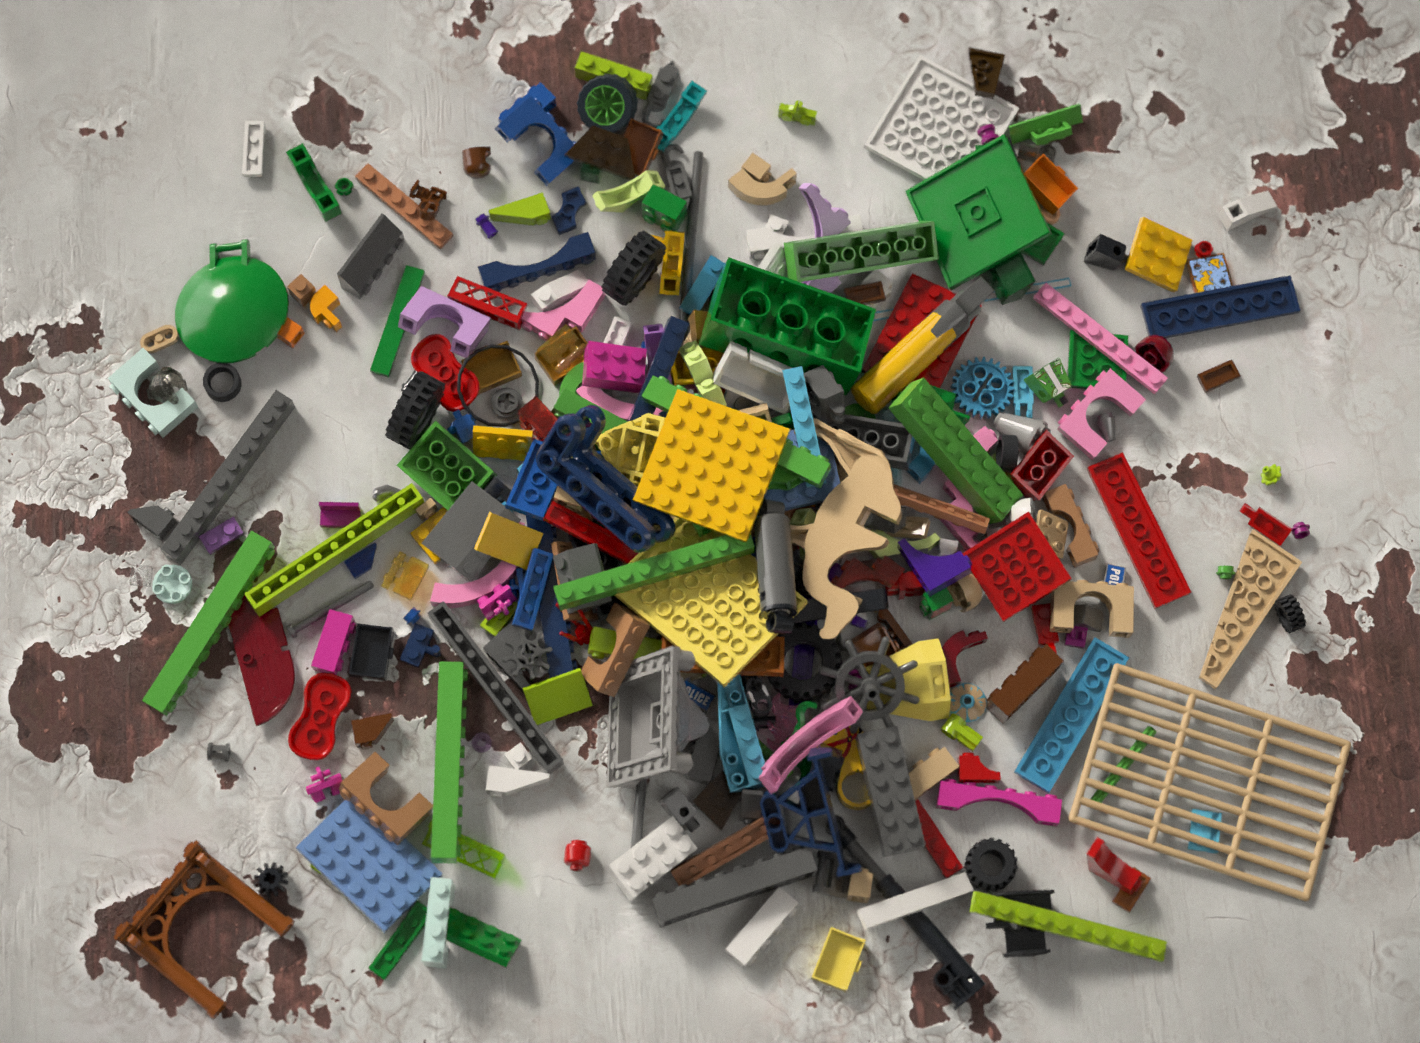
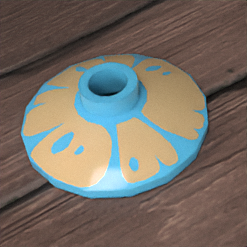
M962 683L951 689L950 714L955 713L968 723L976 721L983 715L987 700L985 694L978 686L971 683ZM969 698L971 703L965 704L964 699Z

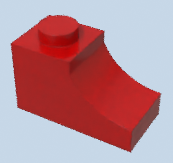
M966 752L958 757V783L1000 782V772L985 767L980 761V756H975L972 752Z

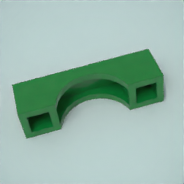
M302 143L286 151L290 164L323 220L327 222L342 214L339 203L323 181L304 144Z

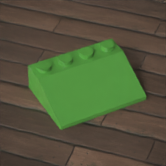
M436 421L396 465L447 510L450 509L471 482H474L483 489L493 476L497 477V474Z

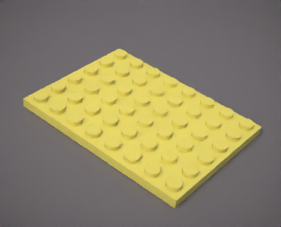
M675 517L673 519L675 523L674 535L664 542H655L651 549L638 553L628 564L721 537L724 534L711 531L699 537L691 522ZM751 554L615 595L674 646L680 647V650L691 651L695 657V663L724 688L777 635L767 631L766 619L761 617L757 559ZM796 592L798 614L808 602Z

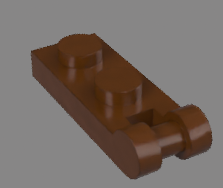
M888 609L879 610L877 621L880 624H885L889 637L897 641L900 649L902 650L912 645V642Z

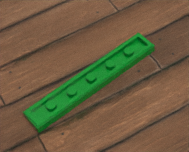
M406 265L370 368L371 373L385 377L390 376L405 330L398 327L400 313L419 290L425 270Z

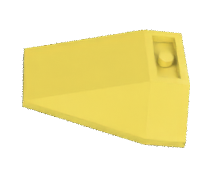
M939 639L918 641L890 655L889 657L898 666H902L912 660L917 661L918 666L903 674L905 682L904 692L918 696L920 699L918 704L901 700L899 706L891 714L925 721L948 719L951 697L946 660ZM873 664L866 667L868 674H870ZM882 664L877 677L891 670ZM895 678L881 685L895 689ZM879 693L883 704H886L891 699V696ZM868 701L867 709H876L873 701Z

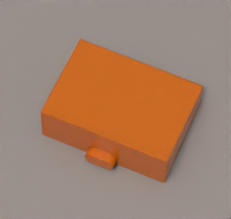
M1043 153L1024 172V175L1035 199L1053 215L1078 190V187L1065 175V171L1060 166H1056Z

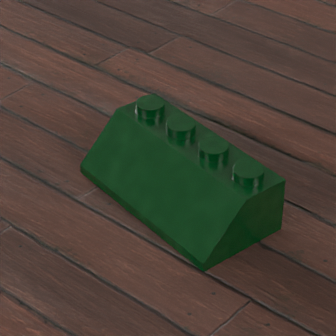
M1021 252L985 271L987 280L991 283L995 290V295L1002 305L1022 299L1036 282Z

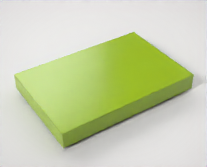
M580 668L523 688L533 720L537 725L593 706Z

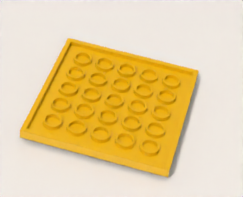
M677 389L633 501L747 542L788 439L790 429Z

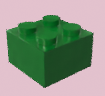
M652 184L642 201V218L649 224L660 226L664 232L666 230L678 231L687 216V201Z

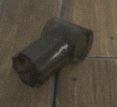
M1020 142L1017 157L1019 160L1035 162L1044 153L1050 155L1049 159L1054 163L1056 150L1049 144L1037 146Z

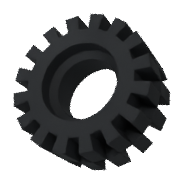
M1290 594L1275 600L1276 615L1279 617V622L1282 623V627L1285 628L1286 632L1292 633L1306 626L1305 614H1303V609L1300 608V603L1297 602V598L1294 595Z

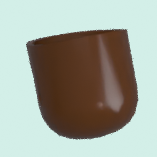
M479 146L462 151L463 169L468 177L480 179L490 173L491 165L486 162L485 157L491 155V147Z

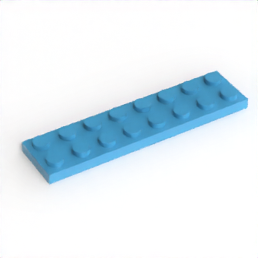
M1094 637L1013 773L1049 794L1102 705L1114 664L1125 665L1129 659L1128 656Z

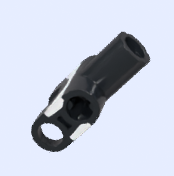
M740 675L747 702L753 714L758 717H767L773 704L764 683L758 676ZM758 704H764L767 710L761 711L758 708Z

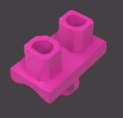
M498 584L493 588L494 595L490 598L482 596L478 599L479 608L488 621L501 612L504 615H508L507 607L517 600L508 585Z
M320 766L317 767V774L310 776L312 782L319 779L320 781L306 786L307 794L311 795L315 803L326 799L322 789L329 786L333 796L340 794L339 787L343 781L340 773L325 779L324 777L331 775L330 769L321 771Z

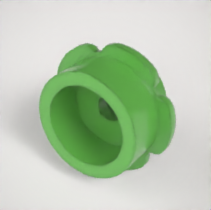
M1224 565L1218 566L1216 574L1220 575V579H1232V575H1235L1236 572H1234V566Z

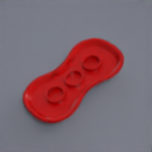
M431 334L423 338L411 353L412 366L415 371H422L445 383L444 396L440 401L441 405L451 412L461 411L465 408L462 406L457 392V379L462 365L457 361L454 353L450 351L451 343L443 335ZM465 368L461 375V393L465 404L469 406L476 399L480 386L476 375Z
M318 673L308 680L304 689L303 712L292 726L288 735V744L294 754L308 760H321L326 758L333 750L336 740L335 726L337 719L351 699V688L344 678L331 673Z

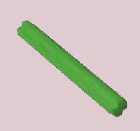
M1147 726L1143 734L1154 737L1156 730L1151 726ZM1136 740L1129 750L1141 753L1147 743ZM1123 757L1117 764V767L1128 770L1135 760ZM1110 773L1103 783L1115 786L1122 776ZM1097 790L1091 797V800L1102 803L1109 793Z

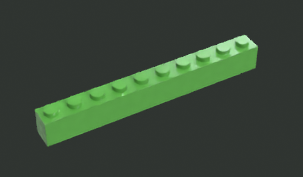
M652 376L642 394V398L645 402L668 413L677 389L684 392L688 390L681 385L673 386L669 384L670 381L665 377L659 376L657 378ZM696 393L694 394V395H696V396H699V397H701V398H704V397H702V396L699 395V394H696ZM789 439L786 441L776 466L819 489L831 470V465L826 457L822 455L815 456L804 446L798 448Z
M253 531L249 533L142 701L146 705L165 716L174 711L177 706L176 701L187 691V684L190 679L195 678L199 671V665L208 658L210 648L219 641L220 632L231 622L232 617L230 616L235 610L237 611L240 608L243 596L252 589V582L256 576L259 577L263 572L265 562L272 558L275 546L271 541Z
M751 534L747 542L724 535L553 587L560 611L753 554L755 546Z
M439 662L431 845L432 863L457 864V857H461V845H457L458 837H462V825H458V817H462L463 805H459V797H463V785H460V778H464V765H460L461 758H465V746H461V739H465L466 727L462 726V719H466V707H463V700H467V688H463V683L468 679V669H464V662Z

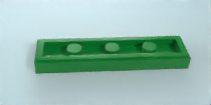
M417 900L368 967L369 970L383 980L388 978L426 926L427 907Z

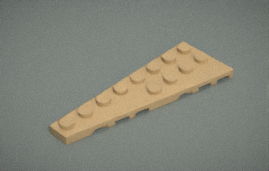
M1254 529L1250 532L1199 675V679L1213 689H1216L1275 603V600L1278 599L1302 563V561Z

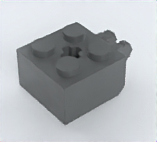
M822 365L804 373L810 407L817 419L825 424L833 421L835 424H842L845 421L844 390L840 384L835 382L832 372L827 371L825 366Z

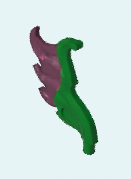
M781 693L775 695L772 699L773 706L771 710L775 715L776 722L772 724L770 720L767 721L768 728L774 734L775 740L772 741L769 737L766 738L769 747L777 750L786 740L805 725V712L807 708L816 709L817 703L804 701L799 705H785L780 701ZM808 754L796 765L801 772L799 781L809 774L812 766V760L808 761Z

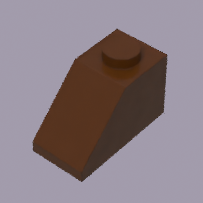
M392 713L351 720L356 747L366 750L378 744L394 721Z

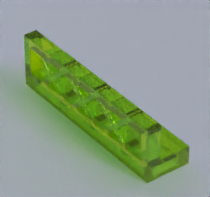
M433 820L430 821L428 825L429 830L422 842V845L431 849L432 845L428 841L432 835ZM463 834L462 837H458L457 844L461 845V855H463L464 859L457 857V862L496 879L505 861V854ZM470 851L477 852L479 860L470 863L466 860L465 853ZM492 859L498 862L492 873L485 870L483 862Z

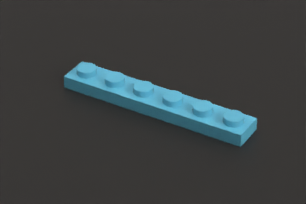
M802 366L782 370L798 447L804 446L811 451V454L815 456L821 455ZM806 482L807 488L815 487Z

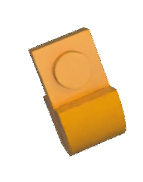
M324 285L311 299L310 310L317 324L322 321L329 330L333 328L338 332L342 328L340 320L332 313L340 305L339 298Z

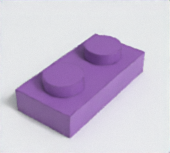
M233 516L199 536V538L211 555L240 538L244 533Z

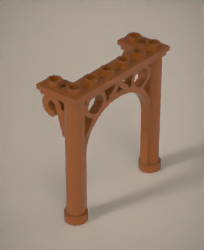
M195 840L185 847V853L182 855L185 860L183 862L180 861L175 866L172 876L163 880L160 884L161 889L147 899V905L143 910L140 909L135 913L132 918L134 921L131 924L126 921L125 924L122 923L117 927L113 938L121 944H126L205 1009L208 1016L215 1019L224 1010L227 1003L180 966L173 958L169 948L170 927L179 910L198 895L208 892H223L237 899L270 926L280 937L288 933L295 921L277 910L206 852V848ZM199 873L203 878L201 888L189 889L187 887L188 879L193 874ZM207 874L221 886H207ZM180 884H182L185 892L188 893L187 895L182 893L176 897L171 896ZM164 903L167 906L165 915H167L166 920L160 915H155ZM160 920L163 924L162 933L154 937L149 936L147 932L148 927L153 921ZM162 940L164 953L150 942Z

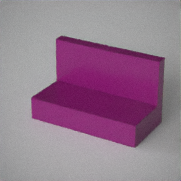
M319 502L321 510L320 527L344 528L361 517L359 502Z

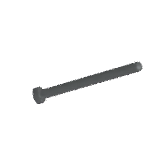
M372 581L366 582L296 625L291 626L290 624L286 626L288 632L294 639L297 637L296 633L327 616L329 609L337 610L374 587Z

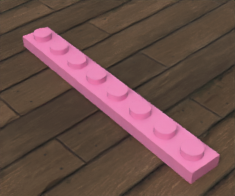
M1045 283L1034 295L1033 299L1153 394H1156L1168 378L1049 284Z

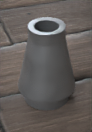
M1112 412L1097 415L1096 423L1106 442L1116 440L1115 417H1113Z

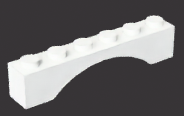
M860 214L849 216L848 219L851 221V224L840 234L863 230ZM766 227L746 230L749 258L763 259L775 241L784 250L785 242L815 238V234L803 237L785 236L775 233Z

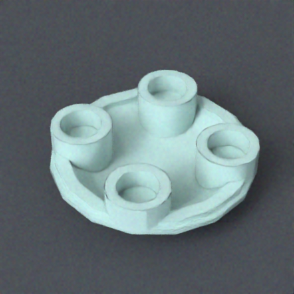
M174 564L164 565L154 576L152 591L158 599L165 603H179L191 592L192 578L189 572L182 566Z

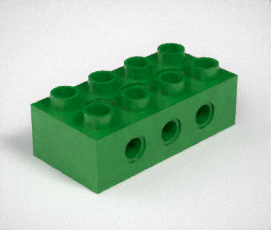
M728 257L716 282L699 345L725 353L730 341L746 347L748 353L751 349L789 367L796 368L802 366L803 373L824 365L827 371L832 372L835 382L842 386L844 395L847 396L861 372L876 309Z

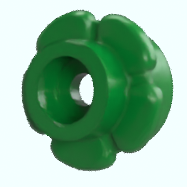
M347 178L337 180L335 189L338 195L348 196L352 193L354 188L352 181Z

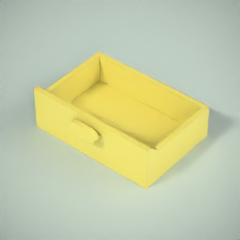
M830 927L811 979L846 992L853 973H858L862 961L859 960L866 940Z

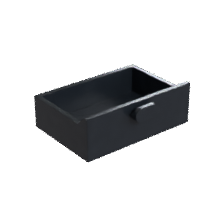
M357 623L349 669L350 677L386 681L389 661L393 658L394 648H392L393 627Z

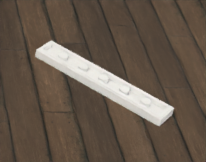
M966 872L861 908L857 911V914L864 929L868 930L967 895L974 890Z

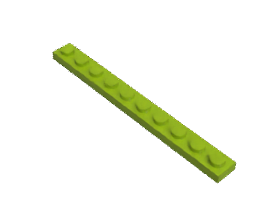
M974 891L969 911L971 913L1159 962L1164 961L1167 945L1165 940Z

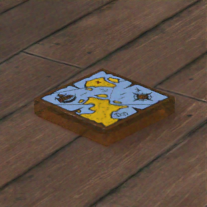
M1224 253L1187 259L1186 265L1194 293L1233 286Z

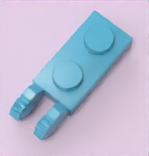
M1013 366L1012 368L1013 387L1015 388L1013 391L1014 415L1021 416L1020 406H1027L1026 417L1032 418L1033 391L1023 379L1033 374V366Z

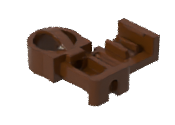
M417 180L410 190V198L421 199L422 202L419 203L418 207L420 218L423 220H433L437 217L441 201L447 198V191L437 187H431L430 191V189L419 186L420 181Z

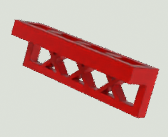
M459 276L456 277L447 295L449 299L519 331L522 325L521 318L528 306L523 301ZM459 283L468 286L469 291L459 293L456 289ZM478 291L485 292L486 298L477 300L474 298L473 293ZM500 298L504 304L495 307L492 306L490 300ZM518 305L521 308L518 314L515 315L509 312L508 307Z

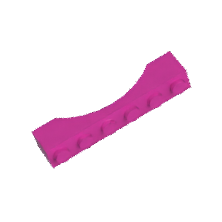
M944 779V781L939 783L937 809L957 811L964 806L976 802L995 801L1020 809L1036 824L1054 827L1059 825L1062 799H1057L1056 795L1046 794L1045 797L1037 796L1036 792L1025 791V794L1017 793V790L1012 788H1005V791L997 790V787L992 785L977 787L976 783L965 782L964 784H958L953 779Z

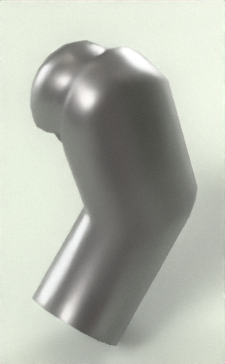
M383 485L373 490L372 498L380 502L384 496H393L401 489L390 485Z

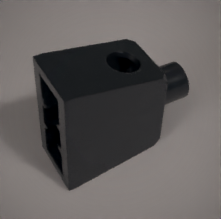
M1099 234L1088 245L1084 262L1109 270H1115L1120 264L1126 266L1129 256L1125 254L1127 246L1110 237Z

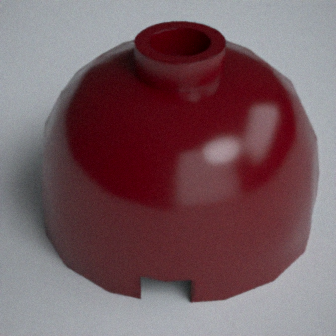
M1159 335L1146 336L1134 348L1139 356L1161 373L1170 367L1174 358L1172 345L1167 339Z

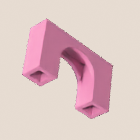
M1109 369L1107 373L1103 370L1096 378L1098 383L1094 387L1090 385L1083 393L1086 397L1082 401L1077 400L1072 405L1071 409L1073 411L1069 416L1064 414L1057 422L1060 424L1057 430L1091 460L1098 455L1107 442L1094 432L1087 423L1086 411L1089 404L1099 399L1110 400L1131 417L1146 400L1112 369Z

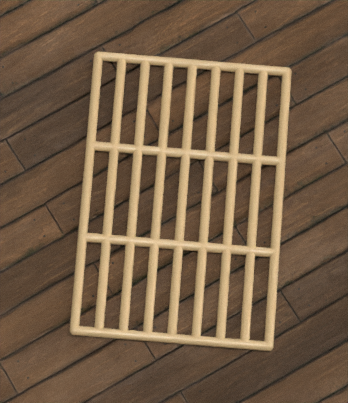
M1116 663L1111 672L1070 811L1069 821L1290 897L1309 901L1351 748V742ZM1123 673L1189 695L1186 706L1117 684L1119 674ZM1114 691L1183 714L1181 724L1178 725L1112 703ZM1196 698L1265 721L1263 732L1195 710ZM1111 710L1178 733L1176 742L1173 744L1107 722L1108 711ZM1193 717L1259 739L1258 750L1255 751L1188 728L1190 719ZM1275 724L1341 746L1340 757L1337 758L1270 735L1272 726ZM1103 729L1171 751L1170 763L1100 740ZM1188 736L1254 758L1253 768L1250 770L1183 747L1185 737ZM1270 743L1336 765L1335 775L1333 777L1265 754L1267 744ZM1100 748L1166 770L1165 780L1162 782L1095 759L1097 749ZM1180 755L1249 777L1247 789L1177 766ZM1266 762L1331 784L1330 794L1327 796L1260 773L1262 763ZM1095 767L1160 789L1162 791L1159 801L1089 778L1091 769ZM1178 774L1243 796L1242 807L1239 808L1172 785L1174 775ZM1257 781L1326 803L1324 815L1254 792ZM1086 786L1156 809L1154 819L1150 820L1085 798L1083 796ZM1169 793L1238 815L1237 825L1233 827L1168 805L1166 803ZM1255 800L1320 822L1319 834L1249 811L1251 802ZM1081 805L1151 828L1148 840L1079 817L1078 813ZM1164 812L1234 835L1231 847L1162 824ZM1249 819L1315 841L1314 853L1245 831L1246 820ZM1158 831L1228 854L1226 865L1224 866L1156 843ZM1241 838L1311 861L1309 872L1239 850ZM1236 857L1306 880L1303 892L1233 869Z

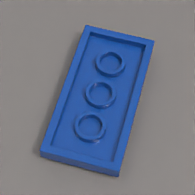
M533 439L505 504V508L543 521L558 486L538 468L536 454L543 442Z

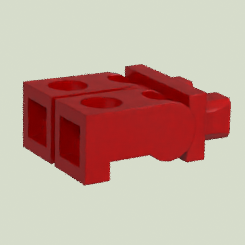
M903 571L897 572L896 577L886 578L887 596L898 595V600L904 599L905 596L914 597L926 593L912 571L906 572L904 575Z

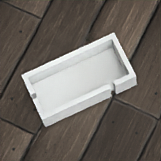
M730 341L713 373L714 384L757 403H767L769 408L786 414L790 404L782 370L791 369L792 367L751 349L748 353L746 347Z
M673 816L605 868L629 901L698 849L687 834L684 836L681 834L684 830Z

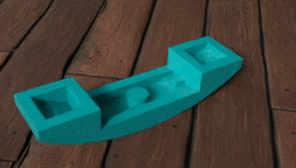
M692 80L681 94V98L663 123L656 128L664 132L658 149L662 152L680 134L707 93L706 89Z

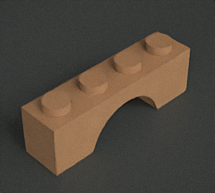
M1064 484L1047 491L1042 500L1049 513L1063 517L1071 524L1074 538L1067 547L1066 552L1073 567L1076 568L1096 560L1099 555V548L1097 543L1093 542L1090 537L1091 531L1088 524H1084L1081 518L1083 514L1080 507L1075 505L1073 491Z

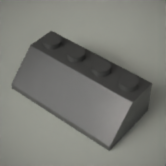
M381 213L337 273L341 288L358 299L369 293L371 284L374 280L380 278L382 269L385 265L391 263L394 257L393 254L396 250H400L405 242L403 232L383 213Z

